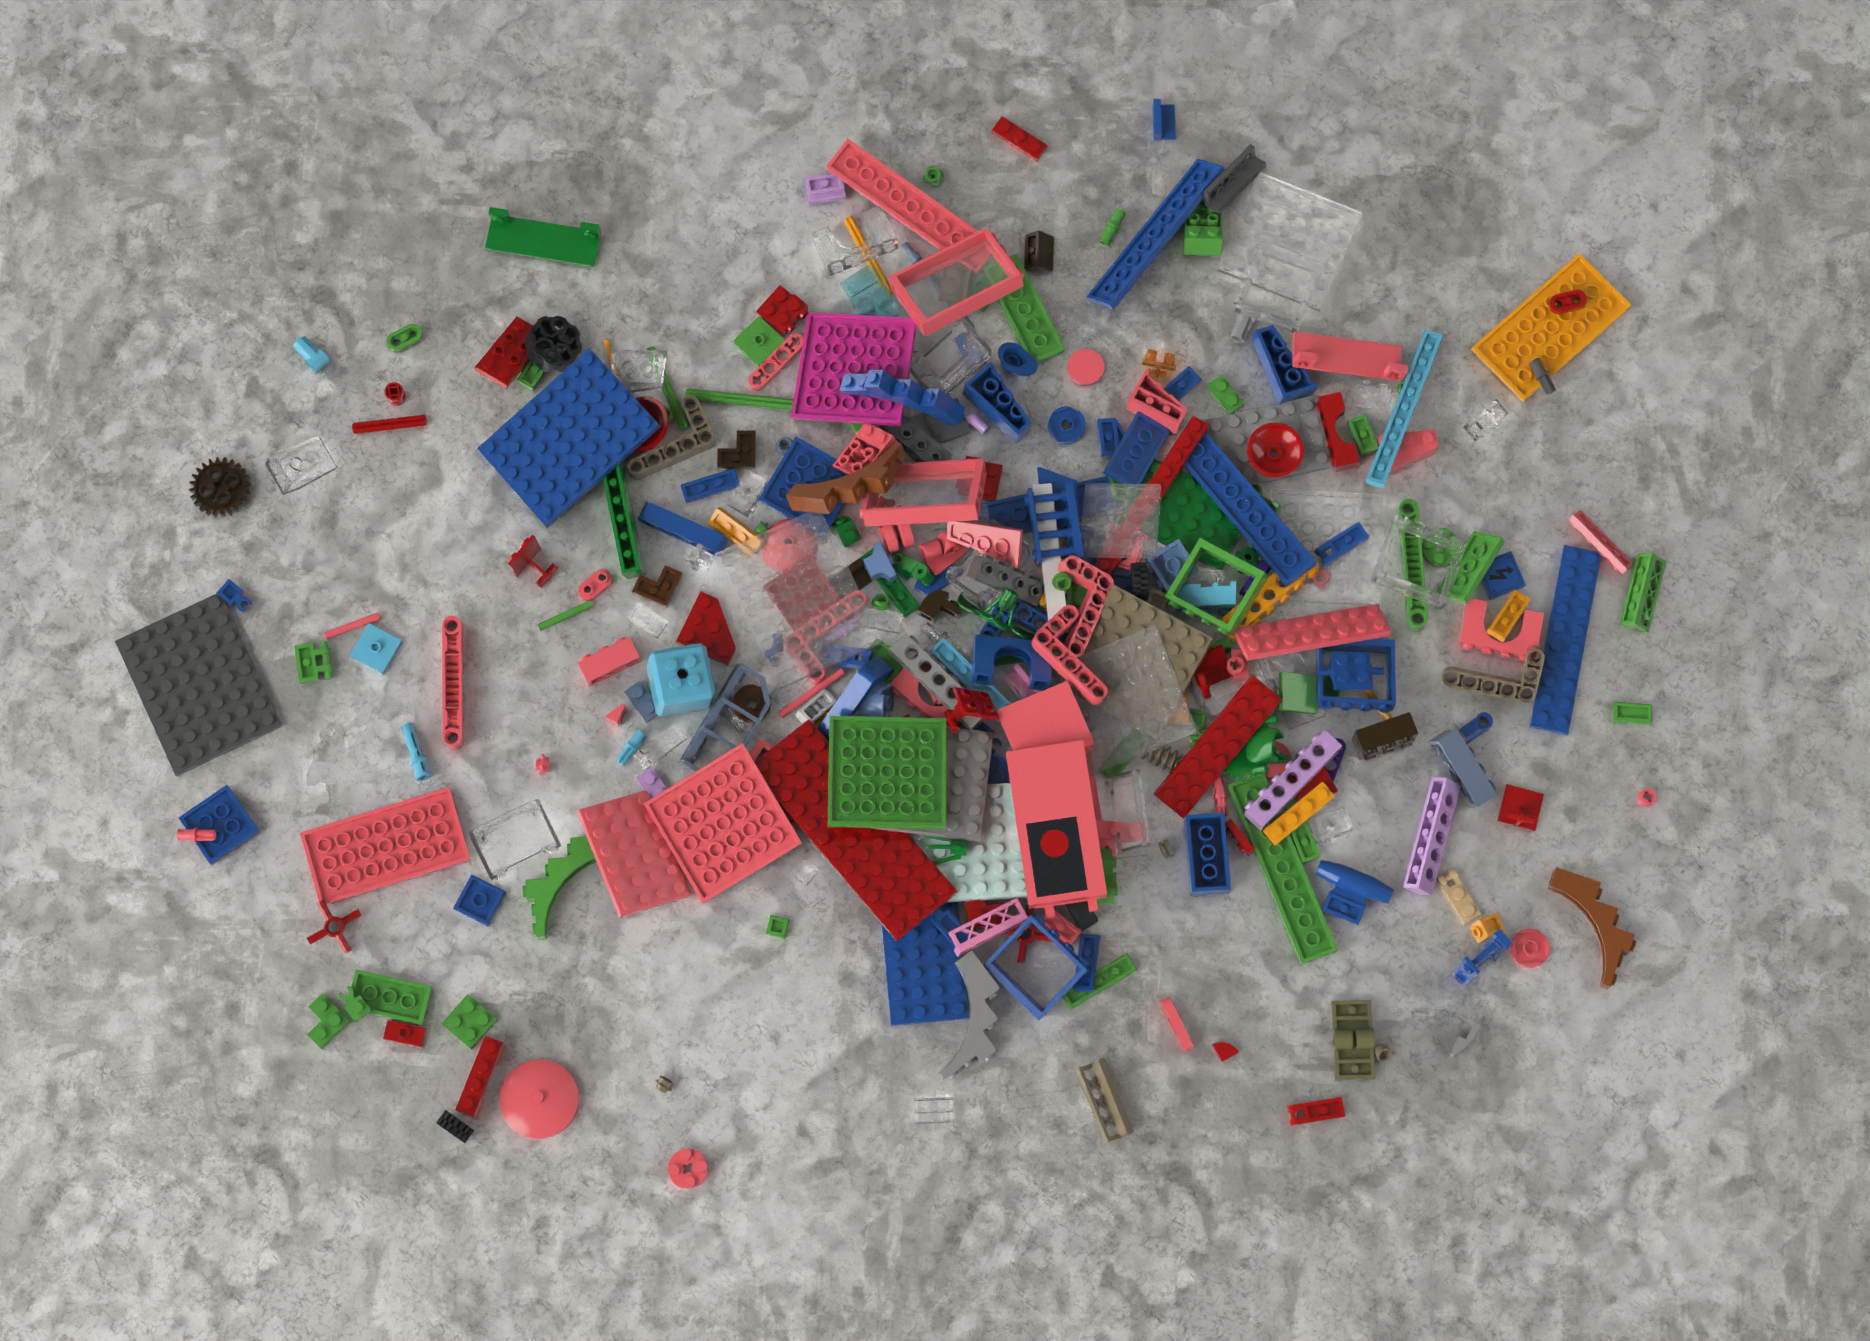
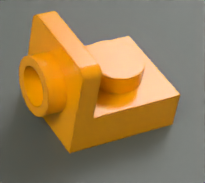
M1497 913L1479 919L1470 926L1472 934L1478 943L1490 938L1499 929L1502 932L1505 931Z

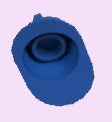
M1006 342L999 347L998 357L1000 365L1005 372L1020 376H1030L1037 371V361L1020 345Z

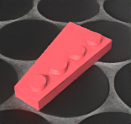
M969 521L948 522V540L976 549L982 554L995 557L996 560L1012 564L1015 568L1020 567L1022 529Z

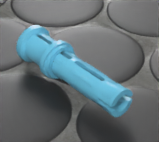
M413 723L403 724L401 729L412 757L410 764L414 767L416 781L426 780L433 775L427 765L428 759L422 753Z

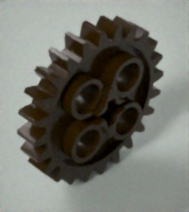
M216 457L214 463L211 459H209V465L202 463V470L196 468L198 475L192 474L195 481H189L190 485L193 486L189 491L193 494L190 496L193 501L196 500L194 505L199 507L201 512L206 510L207 516L213 512L215 518L220 513L222 518H224L226 512L232 516V510L239 512L238 506L245 507L242 501H249L246 494H251L248 487L252 486V484L248 481L250 477L246 474V469H241L240 463L235 465L233 459L228 463L226 457L221 462ZM214 473H220L218 478L212 479ZM231 480H237L235 485L229 486ZM207 489H212L209 495H204ZM224 496H229V499L226 502H221V499Z

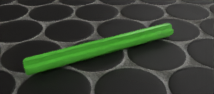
M686 389L685 397L687 395H694L699 401L792 410L794 400L698 389Z

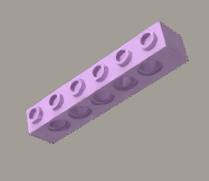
M1326 730L1322 734L1318 732L1311 740L1313 743L1309 747L1304 746L1298 753L1299 757L1295 761L1293 759L1290 760L1285 766L1286 770L1282 774L1278 773L1271 780L1273 784L1269 788L1265 786L1258 793L1260 797L1256 801L1251 800L1245 806L1244 816L1260 831L1340 752L1342 745ZM1317 748L1321 749L1323 751V755L1317 756L1314 754L1313 750ZM1307 762L1310 768L1307 770L1302 769L1300 763ZM1293 775L1296 777L1297 782L1290 783L1287 777ZM1280 789L1284 795L1278 797L1274 795L1273 791ZM1264 802L1268 803L1270 805V809L1263 810L1261 809L1260 804Z
M1432 777L1403 885L1404 888L1417 895L1432 896L1461 787V785L1449 778Z

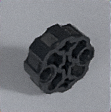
M558 315L555 317L543 316L536 321L525 337L526 355L532 363L538 365L545 372H563L581 353L580 332L576 326L571 325L564 317Z

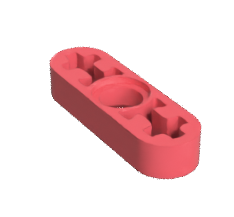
M1166 997L1160 1000V1005L1183 1051L1186 1052L1194 1048L1171 999Z

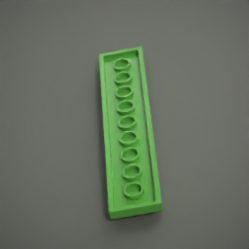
M1257 774L1255 779L1247 777L1245 781L1239 780L1227 785V788L1249 841L1255 849L1254 853L1300 964L1303 965L1338 951V948L1291 836H1287L1278 845L1274 846L1263 833V830L1260 831L1244 816L1245 806L1251 800L1256 801L1260 797L1258 793L1265 786L1267 788L1270 787L1265 774ZM1264 802L1260 804L1261 809H1270V805L1268 803ZM1281 812L1266 827H1268L1277 818H1279L1281 816Z

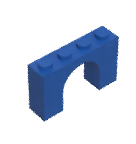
M986 634L975 635L972 658V683L991 685L994 675V661L999 657L1009 655L1020 658L1028 666L1029 689L1044 691L1049 688L1051 683V665L1034 650L1032 640L988 636Z

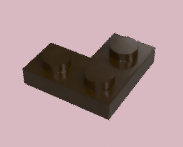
M737 430L736 448H718L717 468L755 469L756 431Z

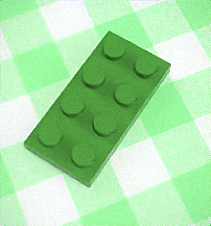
M1473 531L1436 591V594L1441 598L1467 604L1504 545L1505 541L1502 537Z
M361 970L355 971L351 986L355 991L354 997L356 998L358 995H361L372 1010L369 1014L423 1026L433 989L432 986Z

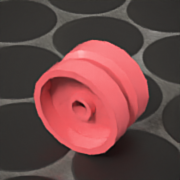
M909 524L878 526L882 541L889 554L899 551L898 538L904 548L915 546Z

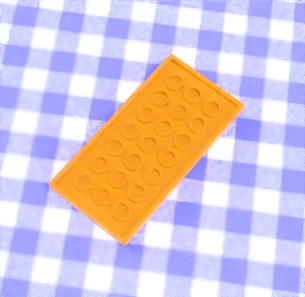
M1579 253L1477 342L1471 350L1524 403L1542 387L1539 381H1536V375L1529 365L1532 360L1540 358L1546 372L1550 373L1549 377L1551 379L1629 310L1632 305ZM1573 290H1581L1586 294L1587 302L1580 310L1555 314L1549 308V302L1556 294ZM1574 299V300H1573L1574 303H1576V304L1579 303V301H1578L1577 299ZM1559 303L1555 304L1556 307H1561Z

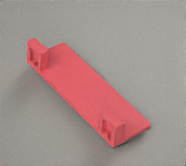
M1302 332L1293 333V367L1401 381L1408 373V365L1401 364V346Z

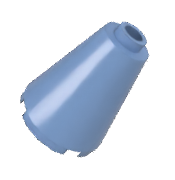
M881 684L874 687L856 714L867 717H891L888 714L894 708V693L889 689L892 685Z

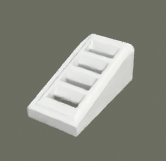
M823 689L797 711L796 718L802 724L808 719L814 724L834 706L837 700L826 689ZM821 697H823L829 704L827 705V704L821 699ZM816 702L823 708L822 710L815 704ZM810 707L817 713L816 715L809 709Z

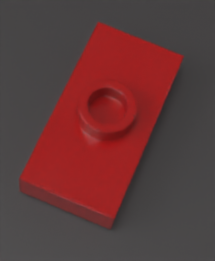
M387 1020L383 1039L422 1048L426 1028Z

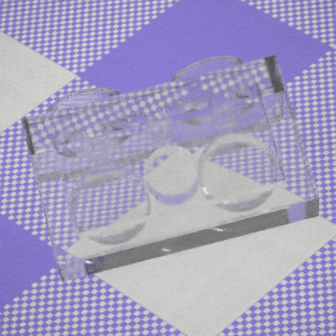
M1360 379V382L1355 381L1351 406L1389 413L1393 389L1389 388L1390 385L1385 383L1372 385L1371 381Z

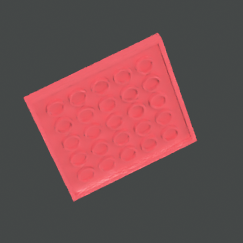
M744 743L644 803L702 904L803 844Z

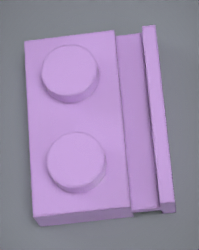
M832 173L805 178L809 205L846 199L843 181Z

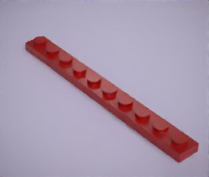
M1192 416L1094 567L1110 576L1113 575L1138 534H1140L1209 429L1208 423Z

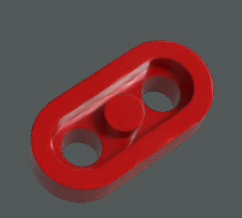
M1581 290L1556 294L1551 298L1549 308L1555 314L1580 310L1585 306L1587 297ZM1577 299L1579 303L1576 304L1573 300ZM1559 303L1561 307L1558 308L1555 306V304Z

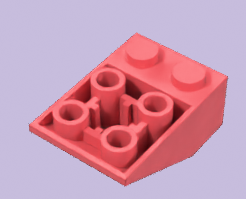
M864 424L833 464V467L849 475L878 459L897 440L893 435L872 424Z

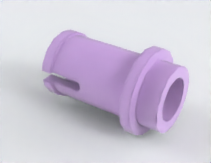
M973 411L966 420L969 425H973L983 435L988 431L990 425L978 416V412L975 413Z

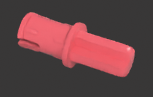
M195 827L194 829H178L176 833L178 841L198 843L199 841L216 840L215 830H199V828Z

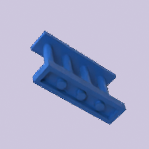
M1073 483L1065 484L1064 490H1061L1060 493L1033 495L1032 488H1028L1024 495V504L1029 509L1034 543L1032 559L1036 561L1037 567L1041 566L1042 558L1074 555L1083 560L1084 552ZM1057 500L1066 501L1064 511L1035 514L1034 503ZM1062 518L1069 521L1067 529L1038 532L1037 521ZM1059 537L1071 538L1072 545L1068 548L1041 551L1039 540Z
M1501 929L1497 930L1484 944V951L1472 961L1467 956L1453 971L1455 979L1461 985L1467 986L1480 972L1478 968L1488 959H1493L1496 962L1513 943Z

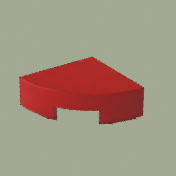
M1217 1042L1212 1044L1221 1062L1239 1053L1229 1043Z

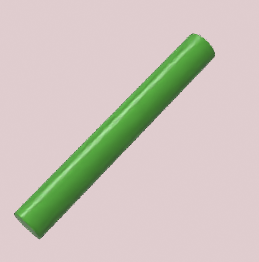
M590 600L537 625L540 631L592 608Z

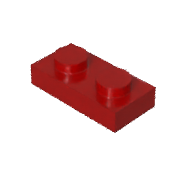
M1232 819L1226 821L1227 835L1231 839L1234 837L1237 840L1238 844L1236 846L1242 854L1246 852L1248 856L1255 851L1253 846Z

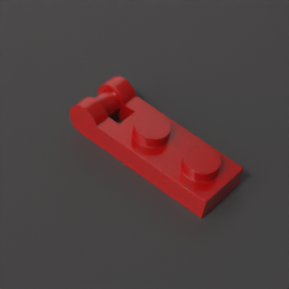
M1342 1097L1287 1106V1111L1291 1116V1120H1289L1290 1126L1345 1117ZM1303 1110L1304 1117L1299 1118L1298 1111Z

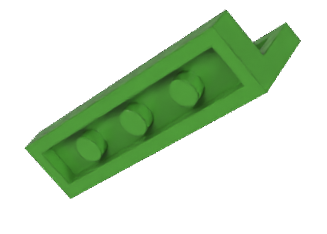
M1637 553L1620 625L1624 627H1636L1643 632H1649L1666 565L1665 560L1653 553ZM1655 562L1658 563L1657 571L1654 568ZM1651 580L1653 581V588H1652V589H1651V587H1650V582H1651ZM1647 597H1648V601H1649L1648 607L1646 606V603H1645ZM1642 615L1644 616V624L1640 623Z

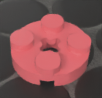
M684 1148L671 1157L668 1163V1174L676 1186L682 1189H691L698 1187L704 1182L707 1177L708 1166L700 1152ZM692 1164L691 1169L693 1172L684 1174L683 1166Z

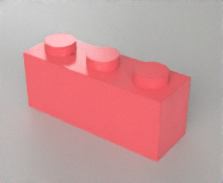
M630 637L620 638L615 642L616 644L610 647L604 646L598 650V653L588 654L581 658L578 664L589 687L641 662L640 656Z

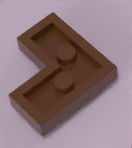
M665 565L657 582L639 575L632 594L667 608L683 573Z

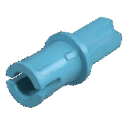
M637 730L631 740L624 744L626 747L617 758V763L625 766L632 755L638 753L637 750L647 736Z

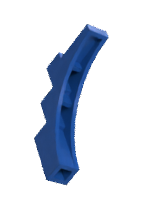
M868 370V373L844 374L839 390L843 394L870 396L900 403L924 412L945 425H961L965 411L963 405L941 389H924L912 379H895L884 370Z

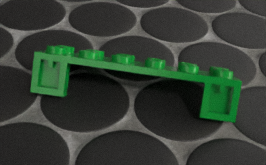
M489 208L488 214L491 222L485 244L486 250L589 267L595 266L602 234L600 225L581 222L580 228L510 217L509 211L506 209Z

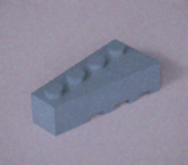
M1458 729L1445 730L1428 741L1431 747L1435 746L1438 749L1439 754L1437 756L1441 762L1443 761L1449 765L1448 772L1451 777L1456 781H1460V790L1471 806L1479 807L1497 796L1495 792L1496 787L1485 776V768L1476 761V754L1465 743L1466 737L1462 731H1458Z

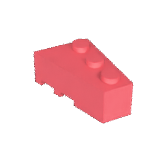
M1145 370L1128 400L1126 410L1134 414L1140 411L1168 428L1170 432L1177 434L1185 420L1187 409L1172 394L1169 395L1162 388V385L1153 380Z
M1436 429L1406 432L1390 473L1399 471L1412 463H1417L1436 454L1438 449ZM1379 435L1378 437V446L1380 445L1383 435Z

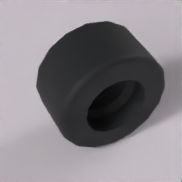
M1088 901L1065 904L1082 931L1098 922L1096 914L1089 912Z

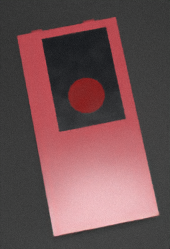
M1083 740L1007 751L1006 758L1029 909L1045 907L1046 918L1055 917L1054 906L1088 901L1089 912L1098 911L1097 900L1099 898L1107 899V890Z

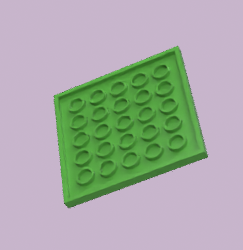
M830 716L828 827L946 829V718Z

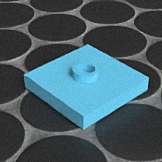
M368 623L349 656L384 675L401 646L402 640Z

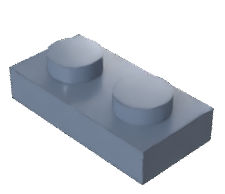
M640 681L624 691L646 723L658 716L655 713L651 695Z

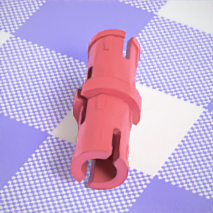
M1218 777L1213 783V800H1215L1216 813H1224L1226 817L1229 814L1225 777Z

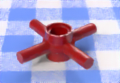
M324 900L317 902L316 904L326 921L324 922L323 929L307 937L309 944L311 945L328 935L336 937L345 954L352 951L343 932L346 924L362 916L359 909L340 918L332 916ZM333 921L340 924L337 932L329 930V924Z
M1027 905L1025 913L1029 918L1033 914L1034 908L1029 909V905ZM1032 925L1026 929L1031 932L1029 938H1022L1021 935L1017 938V941L1020 943L1018 963H1025L1028 944H1031L1034 940L1053 943L1044 933L1036 932ZM1014 928L1004 934L1012 935L1017 929Z

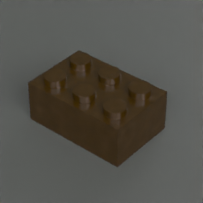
M1408 712L1355 730L1351 740L1359 760L1365 759V761L1376 758L1377 754L1383 753V755L1394 752L1395 748L1401 747L1404 749L1412 746L1418 731L1411 713Z

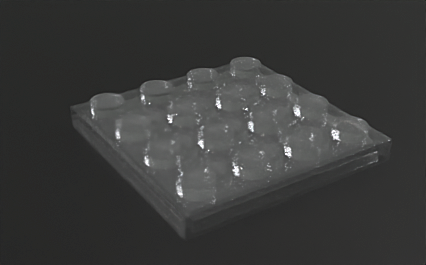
M1085 483L1081 529L1084 557L1156 558L1161 484Z

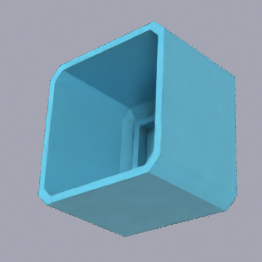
M698 643L656 650L650 654L646 669L654 709L657 715L665 717L709 709L716 692L707 649L704 645ZM685 670L688 673V677L681 679L677 676V672Z

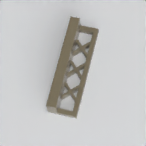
M1105 1058L1077 1068V1074L1104 1142L1108 1143L1134 1132ZM1090 1069L1093 1077L1091 1081L1086 1078L1084 1071ZM1093 1088L1099 1092V1099L1093 1096ZM1100 1107L1106 1109V1118L1100 1114ZM1108 1125L1113 1128L1114 1136H1109L1107 1131Z

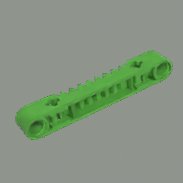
M1404 499L1397 510L1405 587L1406 622L1410 630L1418 632L1424 629L1428 621L1419 509L1416 501ZM1409 507L1412 513H1405L1403 508ZM1413 617H1419L1422 623H1415Z

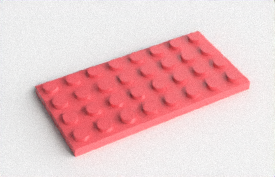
M450 787L300 833L318 900H324L326 905L471 861Z

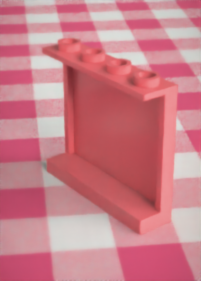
M1068 681L996 710L999 717L998 720L1001 722L1012 750L1081 740L1084 742L1085 755L1093 751L1092 748H1095L1094 740Z

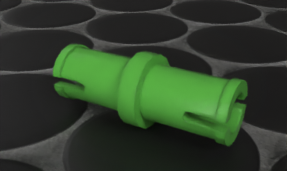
M1116 208L1110 221L1105 224L1106 228L1099 239L1101 244L1110 246L1115 233L1119 232V226L1126 215L1123 210Z

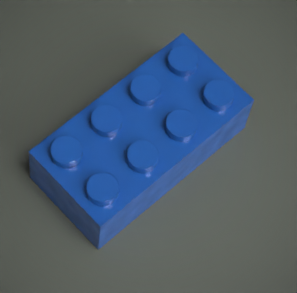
M1224 813L1185 815L1184 828L1190 896L1229 894L1231 884Z

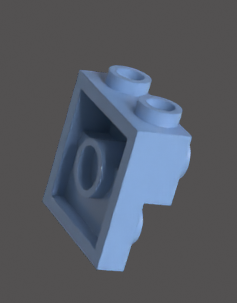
M1179 539L1145 559L1148 573L1155 575L1157 578L1155 584L1160 591L1164 589L1167 592L1189 557L1188 552ZM1196 565L1192 569L1188 578L1199 571Z

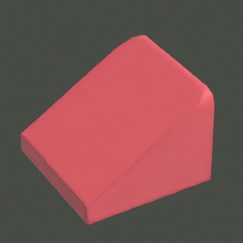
M621 704L605 716V720L620 726L627 712L626 706Z

